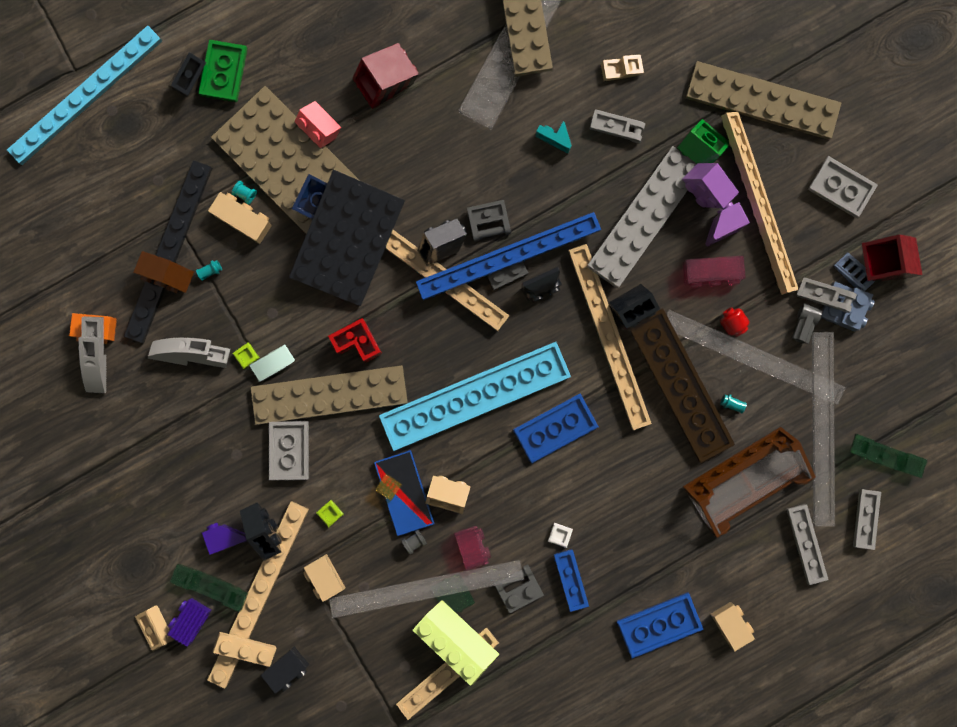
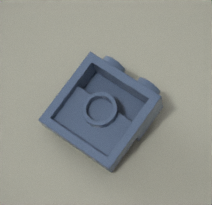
M833 282L831 286L854 292L857 296L855 301L851 303L852 309L850 313L824 305L821 318L854 332L860 330V328L863 329L868 320L865 317L867 310L870 311L874 305V300H872L873 294ZM840 296L838 301L843 303L845 298Z

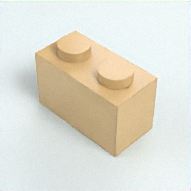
M433 476L425 504L463 514L471 486L461 481H450L444 476Z
M327 554L304 567L305 571L303 573L308 582H312L315 587L313 592L318 599L321 598L322 602L346 588Z
M729 602L710 614L728 645L734 651L755 640L752 635L754 630L748 622H744L742 618L744 614L738 605L735 606Z

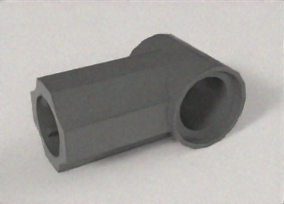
M803 303L799 308L797 314L798 321L791 339L799 343L809 344L814 327L821 318L822 310Z

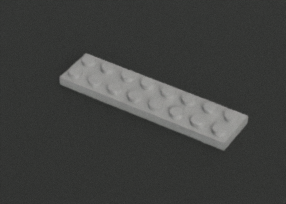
M672 146L589 262L587 268L618 289L687 192L686 184L682 178L696 163Z

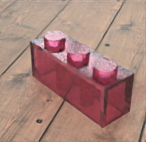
M744 256L685 260L683 262L684 284L690 285V288L702 287V284H709L710 287L720 286L724 282H728V285H738L740 281L746 278Z

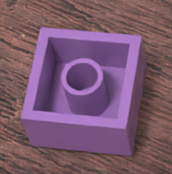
M697 163L682 178L686 184V189L694 194L697 198L696 202L701 207L724 208L739 193L718 163Z

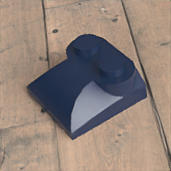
M308 174L292 209L313 219L327 183Z

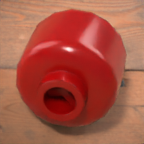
M731 307L722 313L723 317L720 323L729 335L738 337L748 330L749 320L740 308L733 309Z

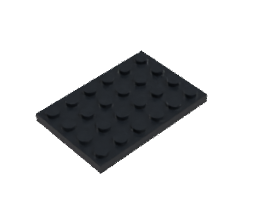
M333 169L289 278L361 306L405 200Z

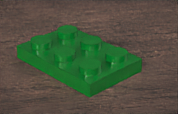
M209 40L205 59L206 64L203 69L199 89L200 96L232 102L238 101L247 46Z

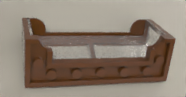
M779 427L683 487L708 529L718 538L727 533L730 529L729 521L789 484L794 482L797 485H805L816 478L800 441L782 427Z

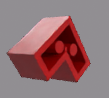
M363 318L328 336L339 355L356 347L362 360L366 363L382 354Z

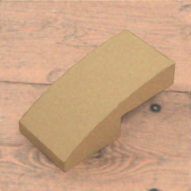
M641 55L623 56L621 59L603 60L601 62L604 81L623 79L644 73Z

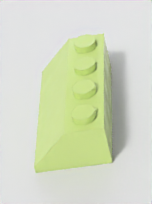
M443 600L427 613L413 629L470 686L479 679L499 656V653Z

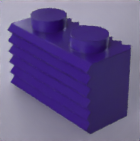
M193 598L181 604L178 609L181 613L178 618L174 617L168 626L170 631L167 635L185 646L192 644L212 611Z

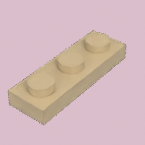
M219 632L213 648V653L270 667L276 651V646L223 632Z

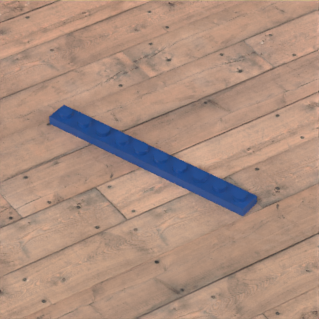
M593 212L416 281L422 299L426 300L600 232L601 227Z

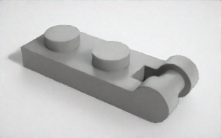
M595 109L590 130L640 143L642 139L641 132L645 128V123ZM629 127L634 128V133L629 132Z
M805 277L797 293V297L836 308L846 313H850L852 309L851 303L855 301L857 296L854 292ZM840 296L845 298L843 303L838 301Z

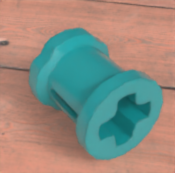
M238 181L233 187L231 195L234 197L238 196L249 205L256 197L257 190L250 189L243 185L242 181Z

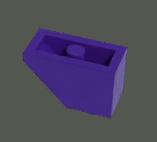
M218 523L206 527L207 531L202 532L209 554L247 541L245 533L225 524L220 526Z

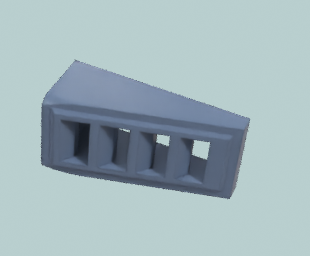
M846 253L834 265L854 288L865 291L875 282L868 280L863 284L860 282L864 277L867 279L866 268L849 253ZM849 261L850 264L844 269L842 266ZM854 266L856 269L850 274L848 271ZM860 272L861 275L856 279L854 276Z

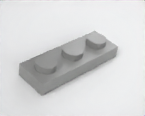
M859 489L853 547L875 550L881 492Z

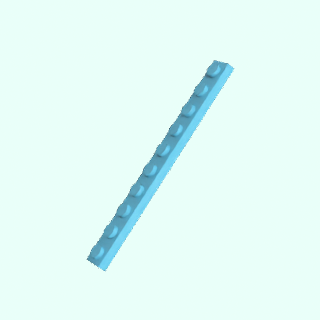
M146 26L10 146L7 151L19 164L23 165L157 47L162 40L149 26Z

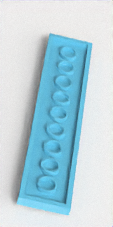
M554 342L383 413L379 417L392 449L395 451L568 379L571 375L557 342Z

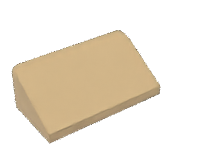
M154 606L135 616L152 651L173 641V638L167 635L170 630L158 606Z

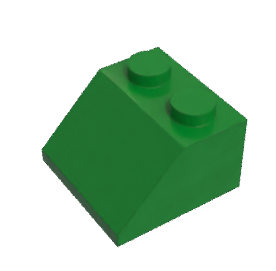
M702 119L677 148L685 157L688 156L696 164L714 163L730 144L724 136Z

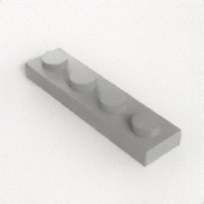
M807 504L787 508V514L807 584L812 585L827 581V573Z

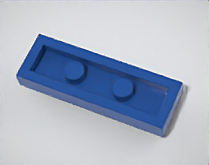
M573 549L554 554L570 612L589 607Z

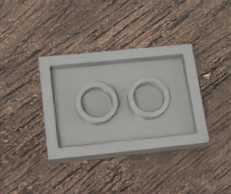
M828 156L808 190L853 217L858 218L878 185Z
M309 421L269 422V480L309 479Z

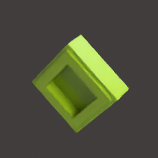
M246 343L232 353L243 369H246L253 362L260 359L250 343Z
M332 500L316 512L328 527L344 515Z

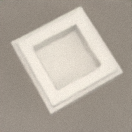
M554 523L548 542L567 548L573 529Z

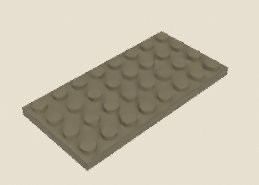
M264 86L211 138L307 234L312 219L293 210L292 206L308 174L327 183L334 169L357 180L359 179L326 146L320 148L294 122L296 116Z

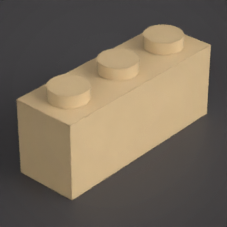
M220 192L208 212L260 244L272 226L268 222L269 218L260 212L258 215L252 212L253 208L244 202L242 205L236 202L237 198L227 192L225 195Z

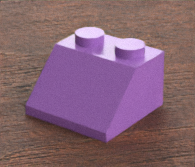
M732 202L728 203L724 208L717 211L718 215L713 219L705 243L707 247L742 230L750 223L739 202L734 205Z

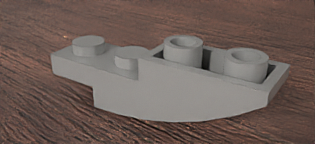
M82 317V337H79V359L86 392L106 393L104 317Z
M167 338L152 342L148 359L186 366L188 361L226 368L230 349L211 345V340Z

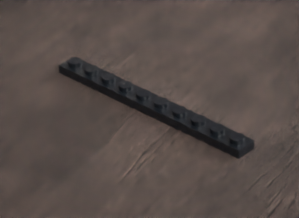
M193 160L156 256L176 263L213 169L211 166ZM153 280L151 283L145 282L124 337L141 343L145 342L166 287L162 288L155 285Z

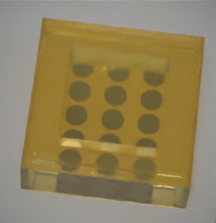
M385 474L375 490L392 501L402 484L388 474Z

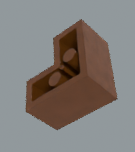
M142 251L133 273L140 275V280L151 283L153 280L155 281L154 284L159 287L165 288L167 286L166 290L177 293L179 290L186 293L194 271L170 260Z

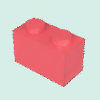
M316 101L300 109L294 121L320 148L335 140L341 129L338 123Z

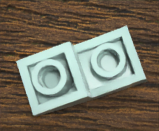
M283 345L249 366L258 380L262 381L293 363L295 359L286 345Z

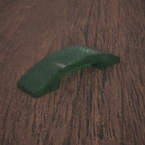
M855 434L850 453L879 465L922 478L927 459L874 442L875 440Z
M177 564L170 580L172 584L201 593L239 612L242 611L248 596L246 591L229 582L181 564Z

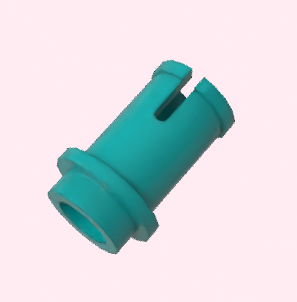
M212 260L210 264L197 269L196 272L200 280L203 281L216 273L220 274L222 267L218 260Z
M724 394L720 405L725 409L730 408L743 414L747 403L731 397V394Z

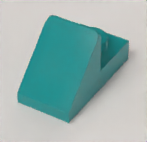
M564 121L557 133L549 126L545 125L543 127L539 125L535 137L569 154L572 145Z

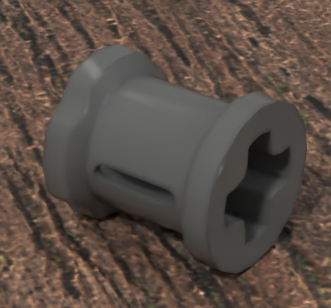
M416 530L415 534L408 539L401 540L410 555L421 545H427L419 530Z

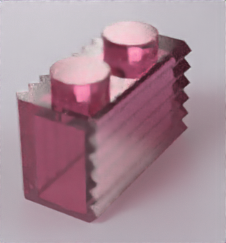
M477 525L455 532L466 571L489 563L488 559L491 558L488 546H483L482 540L485 539L482 528L478 529Z

